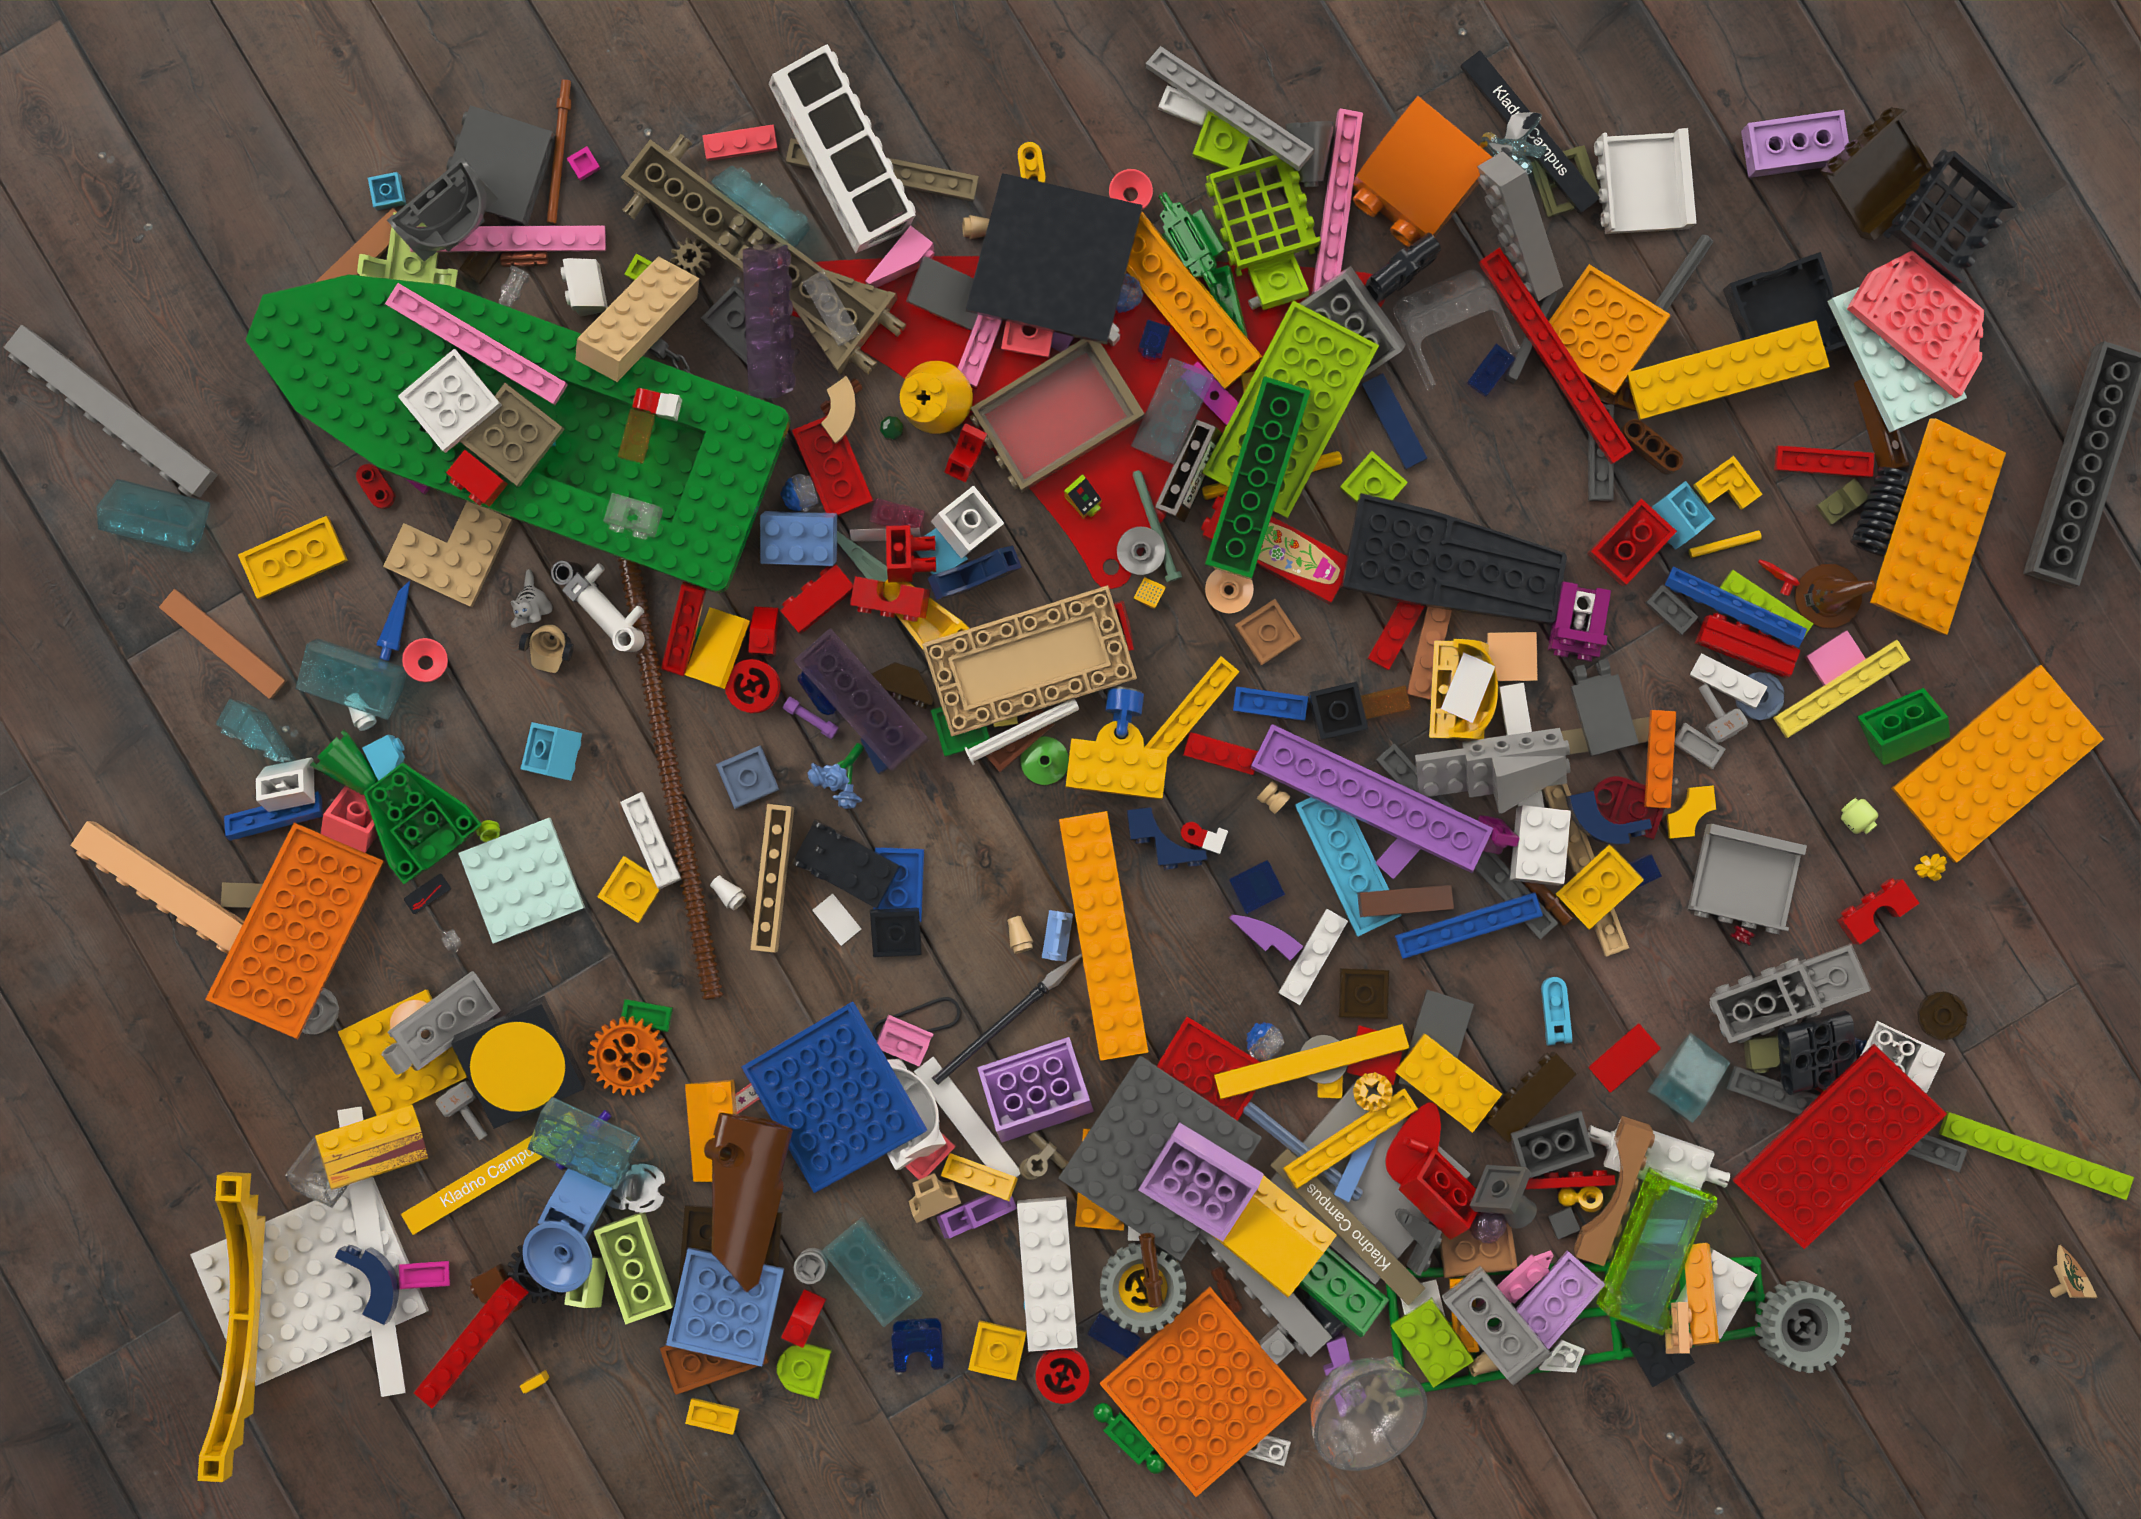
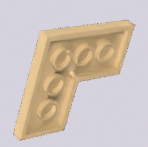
M467 501L447 543L403 523L383 567L473 607L513 520Z

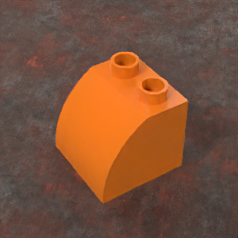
M1417 96L1356 175L1352 189L1357 194L1353 197V202L1360 210L1371 217H1375L1380 211L1394 223L1390 228L1392 235L1403 245L1410 247L1427 233H1431L1434 237L1439 233L1479 185L1478 177L1480 173L1477 166L1491 159L1492 156Z

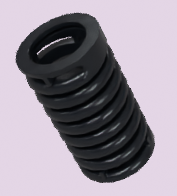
M1879 467L1877 470L1879 476L1874 478V485L1870 488L1867 503L1863 506L1864 511L1860 514V520L1857 522V528L1854 530L1850 542L1862 550L1885 556L1911 474L1890 467ZM1890 474L1900 476L1901 478L1898 479L1890 476Z

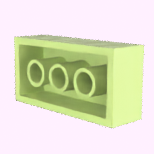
M645 1212L623 1218L594 1230L625 1324L674 1307L676 1301Z

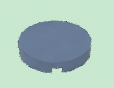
M1765 672L1747 675L1767 686V689L1756 709L1735 699L1737 707L1746 717L1754 720L1769 719L1776 715L1784 703V689L1780 681L1773 675Z

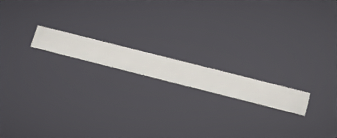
M362 1107L337 1110L340 1128L363 1121ZM370 1177L349 1184L358 1248L362 1250V1254H364L365 1250L372 1247L384 1255L373 1178ZM362 1272L366 1300L368 1303L371 1288L368 1278ZM394 1314L390 1322L385 1325L369 1318L381 1397L406 1393Z

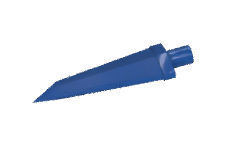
M410 581L398 591L380 638L377 641L376 646L382 647L379 659L389 661L392 650L399 651Z

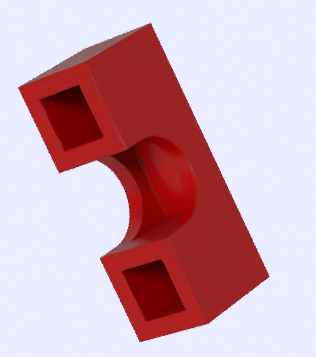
M855 576L850 605L858 606V612L871 614L872 609L880 610V615L894 618L895 613L904 615L903 620L917 622L918 617L926 619L931 590L901 585L898 597L889 602L884 596L885 582Z
M1891 878L1880 885L1881 890L1875 894L1874 892L1866 894L1860 899L1862 903L1856 907L1853 905L1849 906L1841 912L1842 917L1837 919V922L1853 944L1860 945L1880 931L1873 919L1874 913L1879 907H1885L1892 917H1901L1920 904L1903 879L1894 880Z

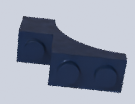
M1012 545L997 549L953 569L928 577L936 600L969 592L986 582L1003 578L1022 568Z
M1151 807L1127 810L1130 840L1135 839L1136 844L1150 842V837H1154L1158 865H1163L1164 870L1178 868L1177 863L1187 862V866L1190 867L1202 865V860H1207L1206 850L1187 849L1169 840L1157 826Z

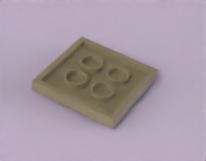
M504 383L495 395L502 406L459 441L516 486L520 487L564 431V428Z

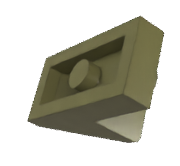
M1854 478L1815 507L1830 526L1851 510L1860 506L1867 500L1868 494L1857 479Z

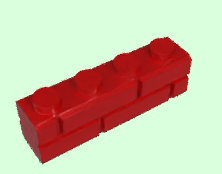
M1713 613V616H1705L1695 644L1783 678H1788L1792 675L1800 649L1794 648V645L1785 644L1782 640L1780 642L1772 639V635L1764 634L1760 630L1758 633L1750 631V626L1747 624L1727 622V617L1724 615Z

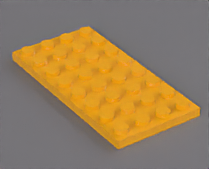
M1936 418L1929 419L1870 603L1936 633L1948 635L2006 455L2005 452Z
M2038 665L1891 789L1954 863H1957L2103 741L2104 738L2044 667Z

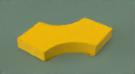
M1714 785L1687 789V798L1682 807L1673 813L1666 814L1669 838L1695 836V827L1698 820L1705 813L1716 810Z

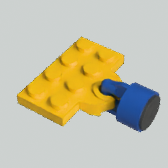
M1112 687L1108 690L1105 711L1114 714L1113 722L1105 725L1100 730L1096 741L1071 739L1065 788L1162 800L1168 750L1144 748L1143 737L1139 729L1131 724L1132 716L1142 715L1144 699L1142 691L1127 687Z

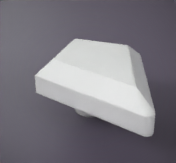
M1561 1339L1551 1351L1552 1355L1541 1363L1538 1368L1545 1371L1576 1372L1585 1349Z

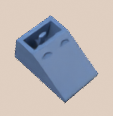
M577 1153L550 1197L538 1224L549 1221L568 1224L588 1241L620 1175Z

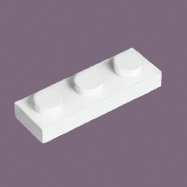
M1702 653L1690 673L1691 677L1704 684L1707 683L1708 686L1754 709L1758 706L1767 689V686Z

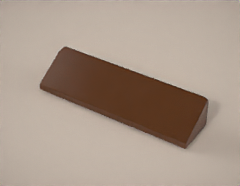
M1865 380L1856 381L1854 387L1878 468L1902 469L1909 467L1899 429L1889 433Z

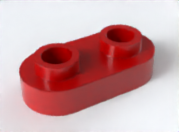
M372 464L360 466L356 472V479L370 502L380 509L391 507L395 501V492L381 470ZM371 472V478L366 480L364 477L365 473ZM384 492V498L379 500L377 497L378 493Z

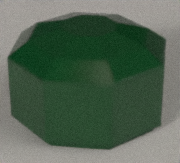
M888 416L881 421L880 432L886 440L895 441L903 435L904 425L898 417Z

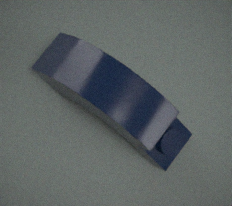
M1594 791L1566 796L1569 811H1571V817L1583 833L1599 842L1627 844L1630 843L1628 833H1631V837L1646 835L1645 830L1652 828L1650 819L1625 824L1609 822L1598 810Z
M354 1245L339 1248L335 1258L359 1269L369 1280L371 1293L362 1315L380 1324H387L395 1312L399 1298L398 1279L391 1263L382 1253L372 1247L365 1250L364 1254L361 1253L362 1250Z

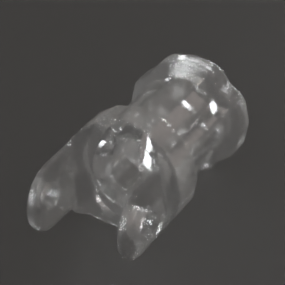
M514 266L510 267L511 272L508 279L500 287L502 295L499 299V304L510 308L514 301L520 299L522 295L520 291L526 279H529L531 276Z

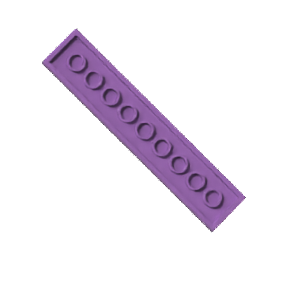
M1273 724L1251 765V769L1471 873H1473L1493 830L1492 827Z

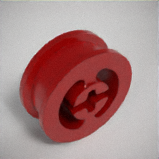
M748 659L733 666L725 692L731 704L737 709L748 713H761L770 709L777 702L781 692V682L777 672L769 664L760 660ZM758 669L763 671L768 677L770 684L769 692L765 698L762 697L765 691L764 684L756 686V692L752 690L743 692L746 696L754 698V702L748 704L737 693V681L741 675L744 676L740 685L743 689L751 686L750 681L755 683L763 681L760 677L752 675V671Z
M1073 1348L1046 1351L1040 1357L1035 1371L1036 1384L1041 1394L1046 1399L1058 1404H1067L1077 1400L1084 1394L1089 1384L1088 1364L1083 1355ZM1058 1358L1070 1359L1080 1369V1374L1074 1375L1072 1367L1068 1364L1066 1369L1068 1378L1063 1377L1060 1385L1061 1388L1068 1387L1070 1384L1075 1386L1064 1392L1052 1389L1045 1381V1375L1050 1374L1053 1383L1057 1385L1059 1379L1057 1372H1062L1064 1362H1059L1055 1365L1050 1363Z

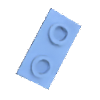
M1049 910L1042 958L1066 962L1073 918L1072 913Z

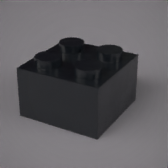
M1357 681L1307 694L1318 741L1368 729Z

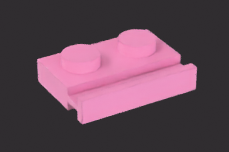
M888 1014L877 1043L882 1051L920 1067L934 1034Z

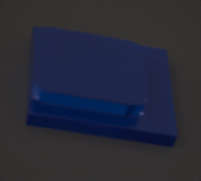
M1268 860L1229 879L1246 914L1285 895Z

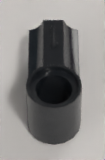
M1310 1294L1304 1299L1333 1339L1347 1328L1344 1323Z

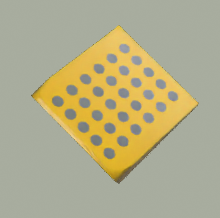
M1144 577L1133 599L1155 610L1166 587Z

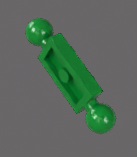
M1099 1403L1095 1406L1093 1410L1094 1418L1098 1422H1106L1108 1424L1103 1431L1138 1465L1145 1460L1147 1469L1153 1474H1159L1165 1469V1460L1159 1454L1151 1453L1154 1447L1121 1412L1114 1417L1112 1408L1107 1403Z

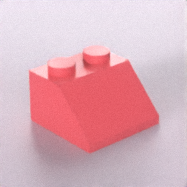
M344 786L323 814L321 834L365 853L378 835L365 796Z

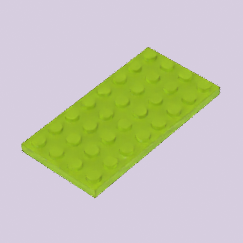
M1292 301L1202 474L1229 488L1264 376L1311 390L1273 509L1274 512L1288 519L1379 345Z

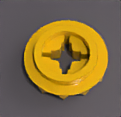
M1376 1072L1365 1073L1361 1078L1357 1079L1353 1088L1356 1103L1368 1111H1378L1386 1107L1391 1101L1393 1093L1391 1083L1387 1078ZM1378 1084L1377 1092L1379 1096L1372 1094L1368 1097L1369 1092L1366 1086L1373 1088Z

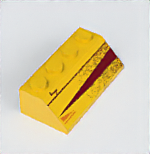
M413 1105L315 1136L331 1190L428 1159Z

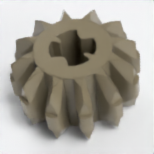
M689 237L686 238L685 245L678 241L677 245L680 249L671 250L672 254L676 256L670 259L671 263L696 277V272L698 271L704 276L705 271L703 267H711V264L706 261L712 258L711 253L706 252L708 246L706 244L700 245L698 238L694 240L693 244ZM693 254L695 256L693 262L689 263V255Z

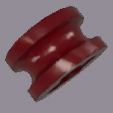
M1735 925V933H1731L1730 937L1750 946V939L1754 938L1755 934Z

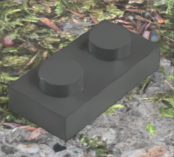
M1663 584L1645 602L1649 608L1680 636L1698 618L1694 612Z

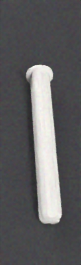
M1070 699L970 749L965 747V751L972 765H975L974 761L1078 711L1079 706L1075 699Z

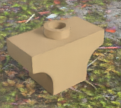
M935 1173L913 1182L916 1194L908 1201L916 1223L961 1204L954 1182H941Z

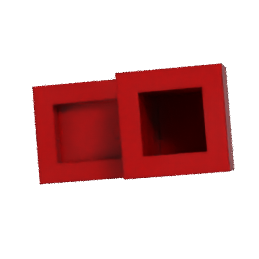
M965 423L957 445L948 459L944 473L966 483L983 451L987 433Z

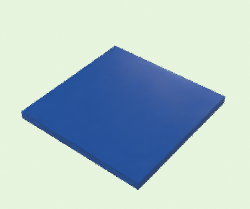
M854 1002L847 1004L742 1066L744 1073L772 1121L793 1129L788 1149L814 1193L927 1131L925 1124Z

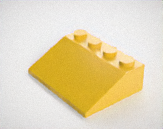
M1263 1175L1258 1189L1224 1241L1217 1240L1288 1298L1337 1235Z

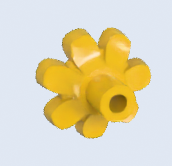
M1939 854L1932 855L1931 859L1926 855L1921 857L1920 861L1922 864L1915 866L1918 876L1920 878L1928 876L1933 881L1940 880V873L1946 870L1944 866L1947 863L1946 857H1940Z

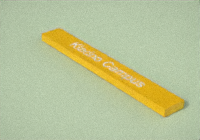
M568 1113L403 1212L401 1216L412 1235L578 1137L582 1132L572 1115Z

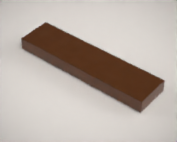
M1451 885L1357 893L1360 918L1454 909Z

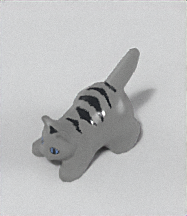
M528 569L525 574L524 590L519 593L516 601L512 600L510 602L515 615L511 623L512 628L526 623L538 622L541 620V615L549 614L553 609L552 603L547 599L545 593L534 587V576L532 571Z

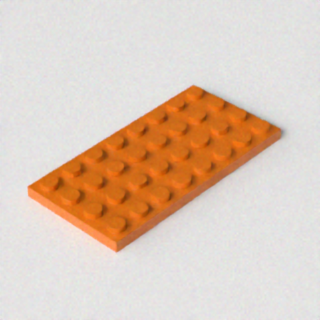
M293 823L205 1000L298 1040L385 862L297 823Z

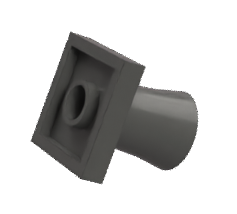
M1486 1165L1470 1207L1474 1212L1502 1213L1507 1224L1512 1228L1518 1229L1527 1226L1532 1222L1537 1213L1536 1204L1523 1194L1531 1175L1530 1170L1527 1167Z

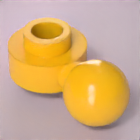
M1586 1186L1579 1193H1576L1573 1188L1564 1187L1558 1193V1200L1563 1206L1569 1207L1579 1203L1581 1208L1587 1212L1598 1211L1604 1202L1601 1190L1595 1186ZM1589 1198H1594L1596 1200L1592 1204L1587 1202Z

